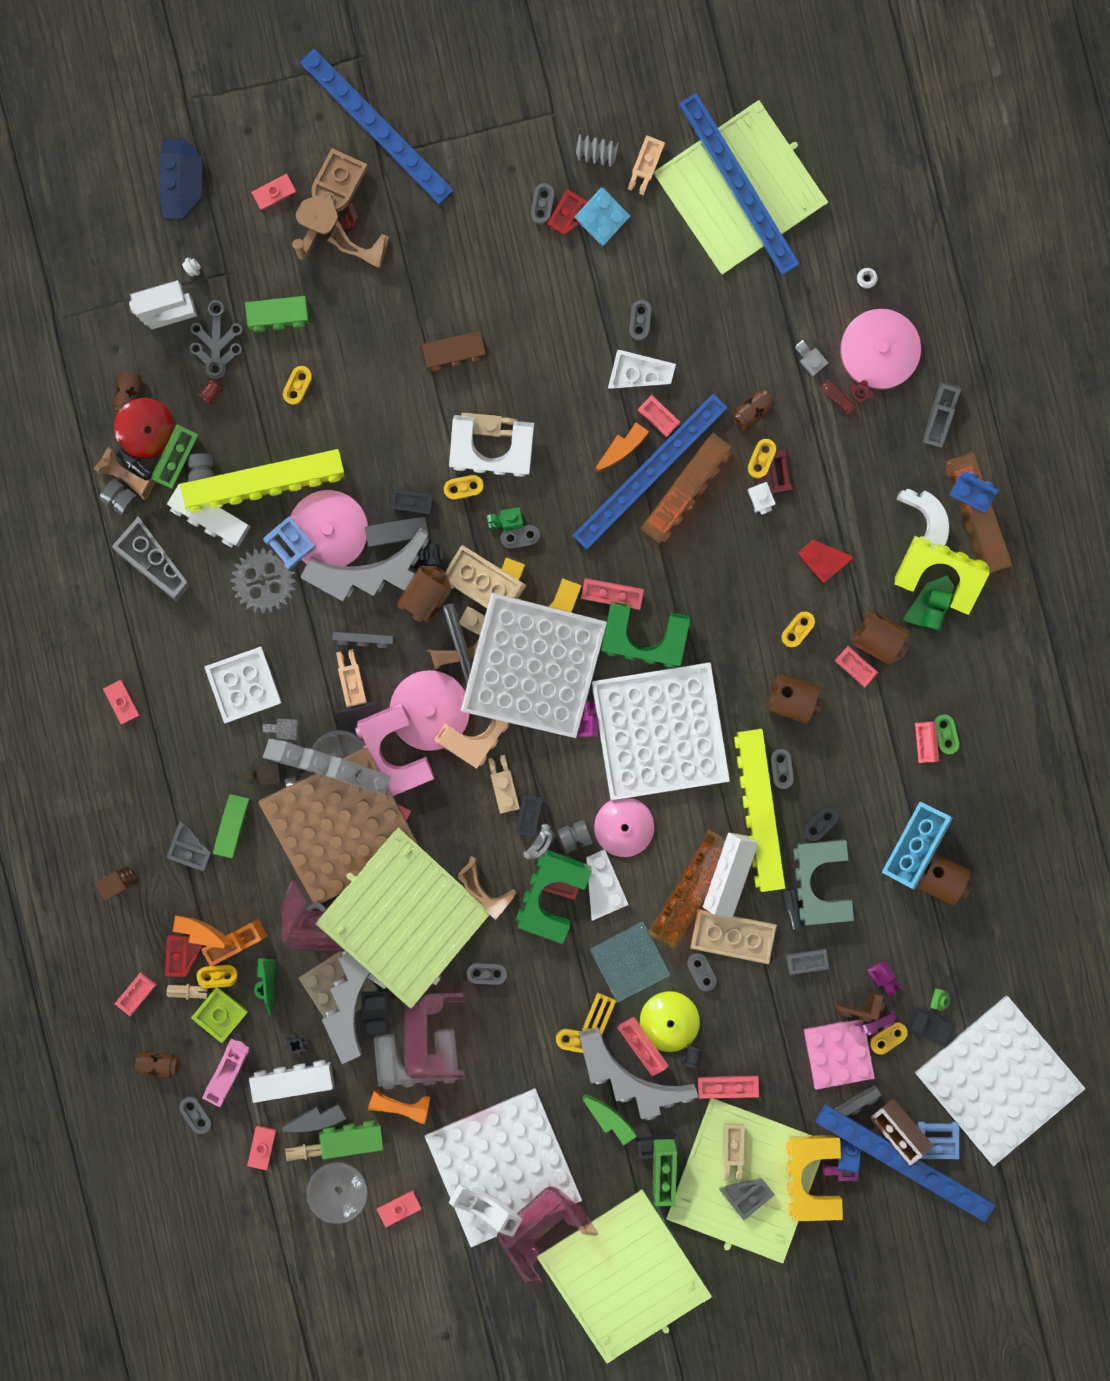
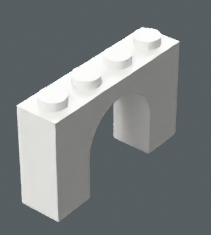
M179 281L131 294L132 301L129 304L132 313H135L136 317H139L151 329L197 316L191 295L189 293L184 294Z
M454 415L449 467H454V470L459 471L469 468L479 473L489 470L499 475L509 472L519 477L529 474L534 423L514 421L512 445L509 451L499 458H487L481 455L473 444L474 417Z

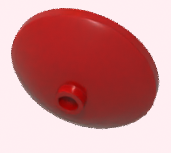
M137 398L127 402L117 413L114 422V434L121 448L130 455L139 458H151L161 454L175 429L170 411L162 403L151 398ZM146 426L150 427V432L148 433L144 432Z

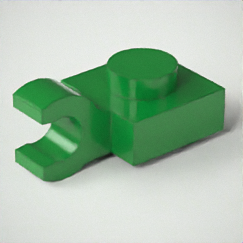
M520 507L501 510V516L496 514L487 515L489 529L503 527L504 531L523 528Z

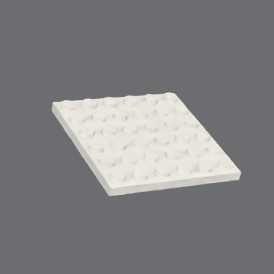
M491 593L461 711L576 738L607 622Z
M711 663L592 681L611 800L729 781Z
M1007 995L915 1072L993 1166L1085 1090V1087Z
M536 1088L425 1134L426 1141L450 1198H452L458 1185L467 1188L469 1186L474 1187L499 1200L523 1219L519 1227L582 1201ZM454 1207L471 1247L503 1234L479 1216Z

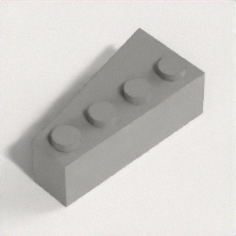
M137 517L114 543L112 548L177 601L189 588V585L141 519Z

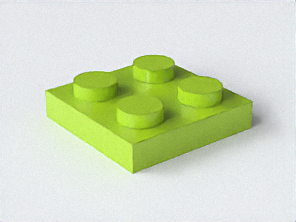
M218 987L213 990L191 1019L219 1042L223 1043L248 1013V1010Z

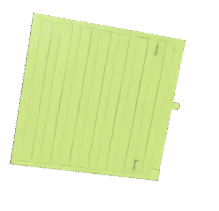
M759 100L718 128L781 234L828 203L793 150L797 148L798 144L796 142L788 144ZM698 141L654 171V176L721 275L764 247L701 141Z
M397 828L356 877L352 873L347 874V878L351 883L319 918L316 925L409 1008H412L490 914L484 905L467 892L460 883L401 829Z
M710 1098L676 1190L675 1206H670L666 1219L725 1241V1250H729L731 1244L783 1263L798 1221H794L792 1215L789 1216L788 1203H791V1195H788L787 1183H791L790 1175H787V1162H790V1154L786 1153V1142H789V1136L812 1135L720 1100ZM724 1123L745 1125L742 1181H737L736 1178L737 1165H730L729 1181L724 1180ZM821 1159L808 1163L802 1172L801 1184L804 1191L808 1194ZM762 1178L775 1195L748 1218L743 1220L719 1188Z
M640 1190L537 1256L606 1363H609L660 1329L664 1333H668V1324L712 1297L643 1190Z

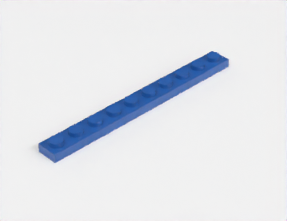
M315 49L300 62L314 79L439 206L454 192L430 165Z
M697 93L680 102V108L780 274L784 275L799 266V262Z
M712 394L573 534V537L587 550L727 407Z
M825 1104L815 1120L817 1124L986 1222L996 1206L990 1200L920 1159L910 1166L890 1141Z

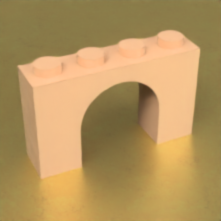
M492 719L484 733L473 737L465 736L445 723L434 740L473 767L478 768L479 765L481 766L485 762L486 754L490 748L493 749L496 746L498 736L501 732L506 731L509 722Z

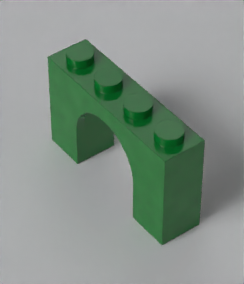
M611 601L601 651H605V654L609 656L625 655V658L630 660H636V658L644 659V662L650 664L661 662L664 663V666L670 668L681 665L690 616L670 612L666 634L662 641L652 647H641L631 641L627 634L631 604Z
M546 850L545 854H541L538 859L537 866H539V869L531 877L530 884L532 887L530 892H525L522 901L525 903L524 907L518 910L515 920L518 921V928L563 944L570 928V920L546 911L539 902V894L545 886L553 882H564L585 890L592 873V868L585 863Z

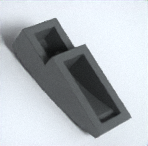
M940 381L925 430L924 443L943 447L961 391L959 386Z
M425 517L366 526L365 532L368 547L372 548L411 541L420 528L428 531Z
M341 1102L334 1104L322 1111L320 1105H317L284 1124L282 1130L284 1132L319 1130L345 1120L348 1114Z

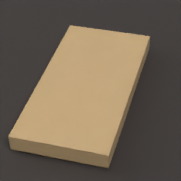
M461 545L445 571L454 588L488 608L491 593L518 599L526 587L524 583Z
M698 909L690 948L769 964L777 925L737 916L714 915L708 910Z

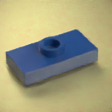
M841 1138V1158L838 1159L837 1170L858 1173L861 1149Z

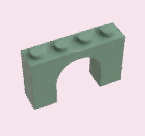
M846 840L796 844V848L793 849L794 860H798L795 876L796 881H800V888L797 889L798 901L801 900L802 908L799 910L800 921L803 920L805 925L854 921L852 900H820L813 894L810 887L811 875L819 865L827 862L848 861Z

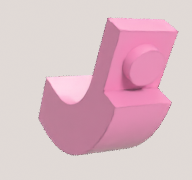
M230 1040L223 1058L204 1092L203 1099L221 1107L248 1055L249 1047L240 1041Z

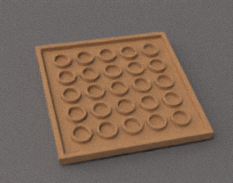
M367 747L343 758L380 772ZM313 773L258 802L313 903L321 904L341 894L351 883L347 878V874L352 873L356 877L397 828L401 829L419 846L389 788H387L384 796Z

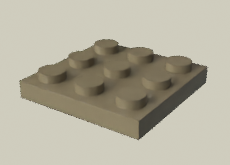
M344 949L298 978L323 1017L326 1016V1012L334 1008L337 1011L339 1010L330 989L334 986L333 982L344 978L345 981L348 980L338 959L342 956L341 952ZM369 975L360 989L355 1013L361 1009V992L379 991L375 983L368 978Z

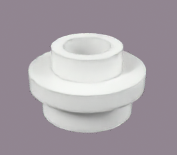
M187 257L182 264L185 271L191 277L194 275L198 276L200 274L199 269L201 268L196 259Z
M864 268L858 273L857 282L863 288H871L877 282V274L871 268ZM865 275L870 277L869 282L864 281L863 277Z

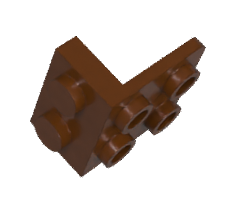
M870 990L866 1009L835 1002L834 1006L841 1015L852 1017V1014H855L861 1020L872 1022V1019L878 1020L880 1011L883 1012L885 1000H883V995L878 991Z

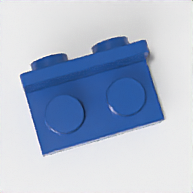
M967 471V473L962 472L949 496L985 514L999 490L995 488V484L989 481L982 482L977 479L978 476L970 471Z

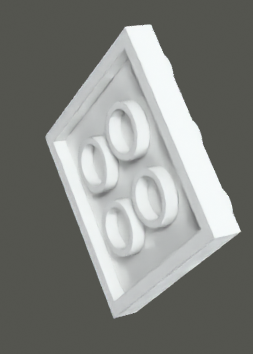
M262 647L205 666L224 723L282 703Z

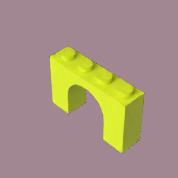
M915 536L895 576V585L913 592L923 571L927 567L938 563L950 565L960 576V581L951 597L950 607L969 615L990 574L989 566L982 560L975 561L970 559L968 555L962 552L955 553L945 545L931 543V540L921 536L919 538Z

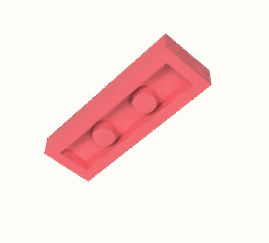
M585 578L581 599L611 604V601L631 604V608L640 610L644 589Z
M634 1017L617 1027L651 1076L664 1071L669 1066Z
M758 1076L698 1077L699 1099L759 1097Z

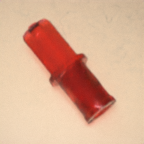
M827 380L821 386V389L833 400L832 403H836L847 415L856 407L844 395L845 392H841L830 380Z

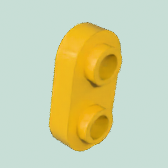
M296 367L284 388L283 397L290 405L301 403L312 381V373L307 367ZM301 374H305L306 378L305 380L301 381L299 380V376ZM292 392L297 393V397L294 399L290 397Z
M762 439L756 445L748 464V472L752 477L762 478L768 472L776 452V445L772 440ZM762 447H768L769 452L763 453ZM755 465L761 466L760 472L754 470Z
M476 475L451 479L445 483L444 493L451 500L476 496L483 490V481ZM473 482L477 483V488L471 489L470 484ZM451 487H457L458 491L456 493H451Z
M801 612L796 615L782 633L781 639L784 645L796 647L802 642L814 627L815 619L813 615L809 612ZM802 618L807 620L806 626L800 623ZM789 634L795 636L794 641L788 639Z
M231 965L203 967L197 973L198 984L203 988L229 987L234 985L238 979L237 970ZM226 976H231L230 979H224Z
M894 1022V1025L883 1028L871 1037V1049L877 1054L887 1053L906 1039V1027L900 1022ZM895 1030H900L901 1034L895 1036L894 1032ZM879 1041H884L882 1048L878 1047Z
M562 1029L557 1033L556 1043L561 1049L584 1053L579 1036L580 1031ZM565 1035L569 1036L567 1042L562 1041V1037Z

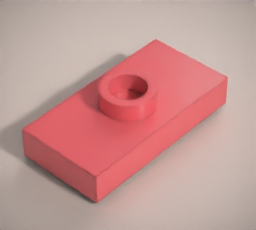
M287 174L252 191L261 211L297 193Z
M652 395L638 409L666 438L681 423Z
M849 646L834 661L863 687H866L878 673Z
M123 680L103 688L121 724L140 716Z
M936 721L915 723L919 763L938 762Z
M140 972L116 1001L115 1005L131 1016L157 984Z
M256 1126L247 1166L263 1170L268 1169L276 1129Z
M411 1190L378 1207L377 1211L385 1227H388L421 1210L422 1207L414 1191Z

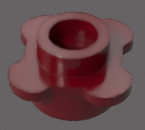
M862 380L860 384L850 387V392L853 393L857 403H862L867 398L873 397V391L869 389L868 381Z

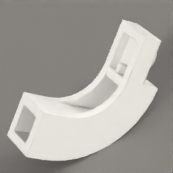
M910 489L902 490L897 500L919 509L926 518L927 530L924 537L936 545H945L949 534V521L942 504L937 498L926 491L921 492L918 497V493Z
M458 1185L449 1201L452 1206L479 1216L498 1232L511 1237L514 1236L523 1220L517 1213L499 1200L471 1186L467 1188Z

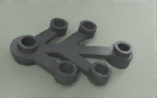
M214 300L208 305V311L213 316L212 339L203 330L201 324L193 323L190 327L191 332L198 336L212 350V359L203 351V347L199 343L191 344L190 351L206 364L205 370L210 378L220 379L226 372L225 365L235 356H240L243 349L239 344L234 343L230 346V351L221 359L220 351L235 336H241L243 328L240 324L235 323L221 338V316L225 313V307L222 302ZM217 306L221 308L219 313L214 312V308ZM200 326V331L194 332V327ZM240 327L239 333H234L233 329ZM195 346L200 347V350L198 352L193 351V348ZM239 347L240 351L233 353V348ZM219 366L217 373L213 372V367Z

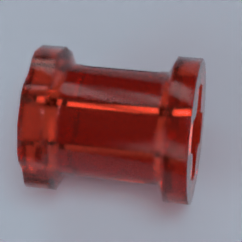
M208 379L207 385L201 392H197V395L211 405L214 397L219 392H222L223 389L211 379Z

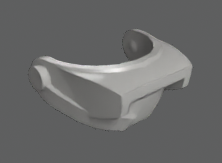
M542 824L540 834L532 846L524 852V857L538 860L540 855H544L545 851L549 849L556 838L549 825Z

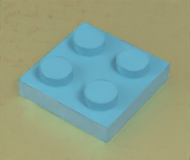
M600 188L574 218L601 245H605L630 215L604 188Z

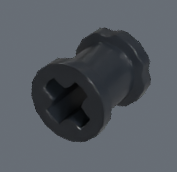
M687 1044L688 1052L682 1065L700 1069L699 1060L701 1053L705 1049Z

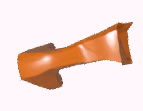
M376 1089L373 1092L368 1110L399 1113L418 1123L424 1124L430 1097L424 1096L417 1103L410 1105L389 1098L382 1094L379 1089Z

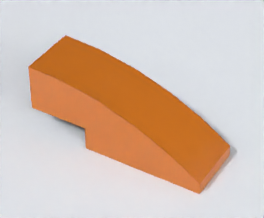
M635 423L625 439L617 435L595 470L600 472L622 461L642 443L649 431Z
M175 915L173 932L190 934L189 943L234 949V944L211 925L194 918Z
M257 919L226 936L234 944V949L206 946L201 950L209 965L213 966L263 940L268 935L260 920Z

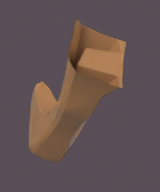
M337 220L334 230L327 241L336 245L342 252L356 255L368 263L381 268L389 237L381 234L373 247L365 250L350 241L342 225Z
M110 447L106 449L102 459L94 467V470L98 473L111 474L122 479L143 500L148 498L156 483L153 479L144 480L120 466L116 460L114 450Z
M479 640L471 648H467L472 660H474ZM426 650L431 653L435 671L442 665L460 661L456 650Z
M472 856L469 863L458 873L457 878L464 883L466 891L477 898L495 920L517 893L512 889L498 898H491L480 885L476 858Z

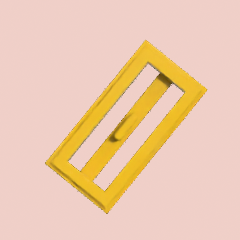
M597 992L582 1030L597 1027L608 1001L610 1005L599 1029L602 1036L616 1000ZM601 998L603 999L592 1028H589L588 1025Z

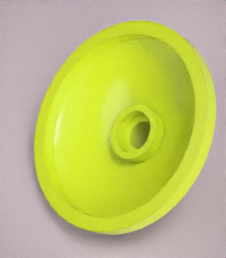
M667 991L654 995L645 1003L640 1014V1026L656 1049L665 1052H675L687 1047V1044H691L695 1039L700 1026V1018L696 1006L688 997L678 992ZM669 1020L674 1021L672 1027L667 1026Z

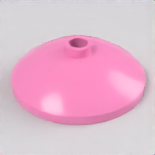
M634 798L610 800L601 807L596 816L594 824L595 835L602 848L610 854L619 857L634 856L642 852L651 842L654 834V820L649 809ZM623 824L629 826L627 831L621 830Z

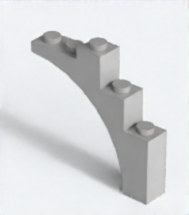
M420 528L413 539L399 552L385 560L370 565L358 567L338 566L311 557L300 578L341 601L346 596L349 598L355 588L352 584L373 596L376 591L380 592L385 584L383 579L405 590L415 574V569L410 567V565H415L419 558V555H417L419 549H424L429 541V538H427L428 531Z
M269 739L263 758L323 775L384 796L391 779L389 775L366 768L357 763L275 739Z
M345 950L341 952L342 956L338 959L348 980L345 981L344 978L333 982L334 986L330 989L339 1010L337 1011L334 1008L326 1012V1016L322 1019L342 1064L362 1054L356 1034L355 1011L360 989L370 973Z
M598 1027L579 1032L591 1083L602 1084L607 1079H611L616 1101L627 1102L632 1097H636L641 1119H655L657 1115H661L659 1107H672L674 1103L681 1101L688 1103L698 1097L694 1084L663 1086L647 1082L631 1074L610 1054L602 1040Z

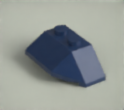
M164 139L160 153L159 184L162 218L184 219L202 199L203 158L185 139Z

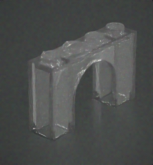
M455 1028L434 1031L436 1059L428 1069L418 1072L408 1070L400 1063L397 1055L395 1034L375 1035L374 1046L378 1087L383 1086V1089L395 1088V1085L403 1084V1087H413L415 1083L422 1082L423 1085H433L435 1081L454 1083L455 1079H459Z

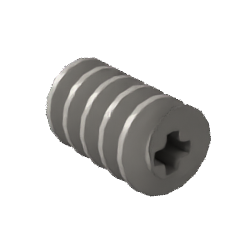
M579 134L576 148L578 161H581L582 157L585 156V161L589 162L591 157H593L594 164L600 159L601 165H604L608 160L609 167H612L616 159L619 142L613 147L612 140H610L608 145H605V139H602L600 144H598L597 138L594 137L591 143L589 136H586L585 140L582 141L581 134Z

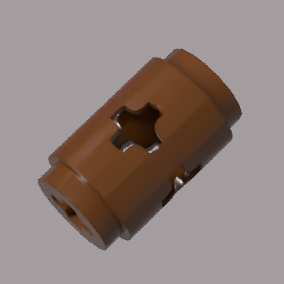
M122 372L118 378L113 401L114 412L118 413L127 402L139 398L142 376L132 372Z
M764 389L756 391L734 410L735 413L732 414V417L743 430L751 428L773 409L772 406L775 402Z
M150 1051L139 1052L135 1061V1072L144 1076L171 1079L178 1074L180 1059L175 1057L174 1054Z

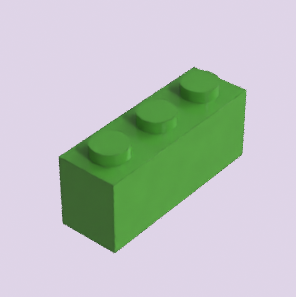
M305 296L245 302L247 325L253 332H263L265 328L272 327L273 330L285 329V326L293 325V328L305 327V324H310L308 303Z
M176 424L151 479L172 489L198 434Z
M365 1121L360 1126L345 1124L340 1129L326 1127L323 1128V1131L319 1132L322 1159L383 1150L381 1127L375 1121Z
M674 1139L654 1140L652 1194L655 1206H675L677 1149Z

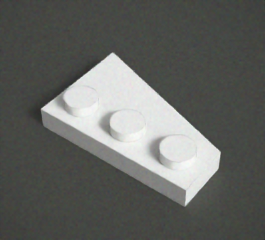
M617 350L608 389L671 384L676 364Z
M605 849L587 856V865H590L592 868V873L588 880L591 918L595 920L627 906L628 902Z

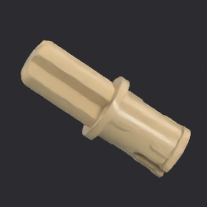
M187 984V986L168 985L167 987L168 997L186 998V1000H189V998L207 999V993L199 992H208V988L190 986V984Z
M303 1144L300 1147L286 1148V1161L304 1158L307 1160L308 1157L320 1156V1144L309 1146Z

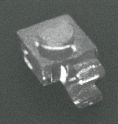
M277 719V725L263 724V732L277 733L276 739L297 740L298 720Z

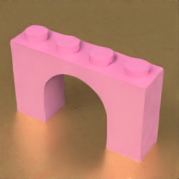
M403 703L359 720L357 723L358 727L355 728L359 739H364L366 744L364 748H368L379 771L391 776L388 788L393 796L434 779V773L427 757L407 765L397 766L387 762L381 754L380 743L387 734L410 725V719Z

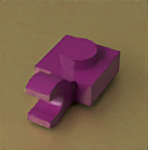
M585 702L583 717H581L578 728V737H598V717L594 716L596 713L595 703Z
M885 960L871 966L867 970L878 987L883 985L888 996L895 995L896 991L901 989V985L893 980L896 976Z
M838 1159L837 1165H822V1173L824 1175H837L838 1181H858V1173L837 1170Z

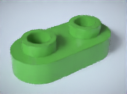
M939 715L934 719L936 721L938 747L945 754H953L959 748L954 721L948 715ZM941 721L946 722L945 728L940 727ZM947 740L951 742V746L949 748L945 747V742Z

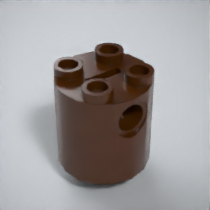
M420 566L399 598L397 606L404 611L408 610L413 614L412 618L420 623L423 620L427 623L432 622L454 588L448 579V574L436 566Z
M868 611L863 619V627H858L853 635L852 643H854V646L888 665L902 659L910 647L909 630L875 611Z
M777 674L776 678L773 679L770 690H773V693L768 697L765 708L769 712L808 724L812 713L819 715L823 705V700L818 699L820 686L784 674Z
M934 852L916 887L953 906L960 897L965 899L970 893L972 885L968 881L971 871Z

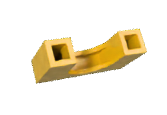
M506 558L502 570L520 581L525 564ZM562 579L556 597L548 607L572 612L581 585Z
M838 1135L789 1136V1142H786V1153L790 1154V1162H787V1175H790L791 1183H787L788 1195H791V1203H788L789 1216L792 1215L794 1221L843 1220L842 1199L840 1196H813L804 1191L801 1184V1175L808 1163L817 1159L841 1158L840 1137Z

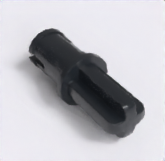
M122 448L118 450L116 456L128 466L129 470L133 469L144 480H148L151 477V470L140 461L141 458L130 455Z
M784 890L787 908L785 912L788 913L790 929H800L803 927L799 913L801 907L798 906L795 890Z

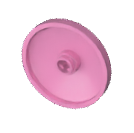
M874 309L862 313L850 323L841 340L840 354L844 368L857 383L860 384L862 380L868 381L869 388L883 390L900 385L912 375L920 360L921 342L914 325L905 316L888 309Z
M322 490L312 493L302 499L291 514L292 519L316 546L314 550L302 559L306 564L311 557H314L325 563L348 566L361 555L366 546L365 527L368 526L366 515L353 498L342 492Z
M421 671L404 679L394 691L390 702V707L403 703L410 719V725L396 730L398 736L404 742L417 749L438 750L445 748L434 740L443 725L446 723L463 734L469 721L470 713L461 711L465 695L463 687L451 676L438 671Z

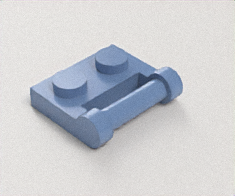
M291 516L286 518L263 539L267 545L270 544L285 562L284 566L288 570L293 569L299 561L316 548ZM279 535L295 553L292 558L276 540Z
M924 1121L917 1122V1127L924 1135L925 1132H952V1137H927L934 1146L920 1159H959L958 1122H951V1124H925Z

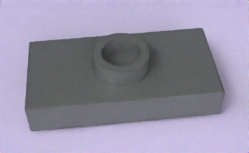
M826 949L786 955L789 975L829 969Z

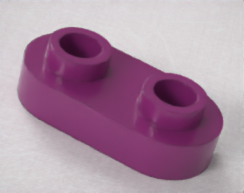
M888 1011L880 1014L878 1020L872 1019V1022L864 1021L859 1026L862 1033L872 1035L877 1033L880 1027L887 1028L894 1025L897 1017L894 1011Z

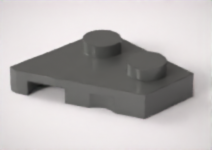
M180 821L166 858L204 872L212 852L184 822Z
M762 1178L719 1188L743 1220L748 1218L775 1195Z

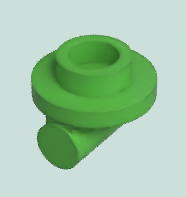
M935 988L930 1008L942 1011L950 1003L949 994L946 991Z

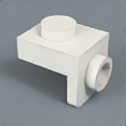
M767 482L748 489L755 513L760 512L762 515L772 511L771 507L775 505Z

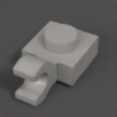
M803 340L795 347L803 356L800 363L812 377L828 364L816 348L810 351Z

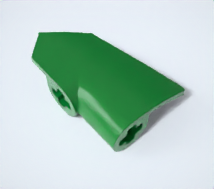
M946 575L928 582L903 620L941 631L954 589V584Z
M258 958L257 977H262L263 980L255 985L254 992L258 998L264 999L268 1016H271L275 996L276 959Z

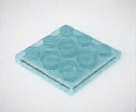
M643 921L589 948L617 1003L670 976Z

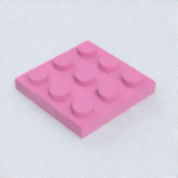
M855 1019L804 1029L815 1090L875 1079L867 1035L862 1033L859 1026L864 1020Z

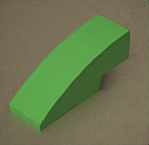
M233 794L229 795L213 854L229 858L235 857L250 798Z
M585 1094L583 1096V1101L605 1133L613 1129L623 1145L637 1137L631 1125L612 1107L590 1095Z

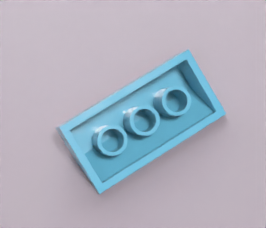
M919 802L882 873L915 889L953 818Z

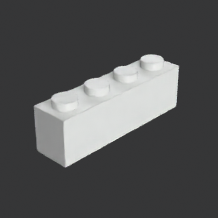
M180 484L167 505L172 507L171 512L179 517L182 514L189 517L187 520L189 523L196 527L201 524L206 527L204 532L213 537L216 534L223 538L221 542L231 548L233 545L240 546L251 527L221 508L211 509V507L203 508V511L198 513L186 512Z
M728 833L703 908L714 915L733 917L758 842L746 835Z
M325 1060L313 1062L311 1066H306L305 1063L294 1065L293 1069L286 1070V1067H279L270 1073H266V1070L254 1072V1075L249 1078L253 1103L333 1089L335 1085L331 1062L325 1063Z

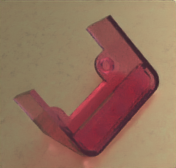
M292 880L281 905L282 941L285 947L294 950L344 951L338 943L316 925V922L325 911L303 910L306 900L297 882Z
M463 993L428 994L421 996L412 1008L405 1004L404 1066L405 1073L410 1079L466 1078L465 1071H444V1063L439 1056L427 1055V1015L439 1013L443 1008V1002H465Z
M550 1186L545 1188L517 1213L523 1220L514 1236L511 1237L498 1232L497 1239L526 1284L540 1285L543 1282L532 1267L538 1261L537 1256L540 1255V1250L535 1244L536 1241L563 1218L567 1224L578 1226L582 1234L597 1236L599 1233L579 1205L559 1188Z

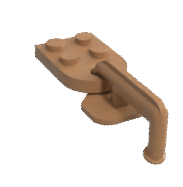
M331 149L312 185V198L303 200L296 212L297 222L309 228L304 240L296 239L292 243L300 260L306 258L318 233L327 234L332 231L338 220L337 212L348 206L367 171L368 165Z

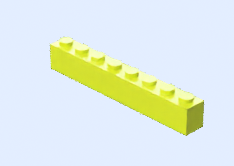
M336 449L182 483L180 488L186 512L198 513L203 511V508L211 507V509L222 507V504H239L242 500L248 498L250 500H257L266 494L275 496L281 494L284 490L297 491L302 486L309 485L310 487H315L325 481L337 482L344 477V470L339 450Z
M762 729L737 732V737H734L735 748H739L740 756L737 757L738 768H742L743 776H740L741 788H745L746 796H743L744 808H748L749 816H745L746 826L751 829V836L748 837L758 842L752 860V867L756 868L757 875L754 876L755 887H759L761 892L785 889Z

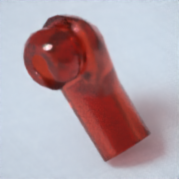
M350 201L345 208L348 215L345 221H342V227L347 231L353 230L359 220V214L353 201Z

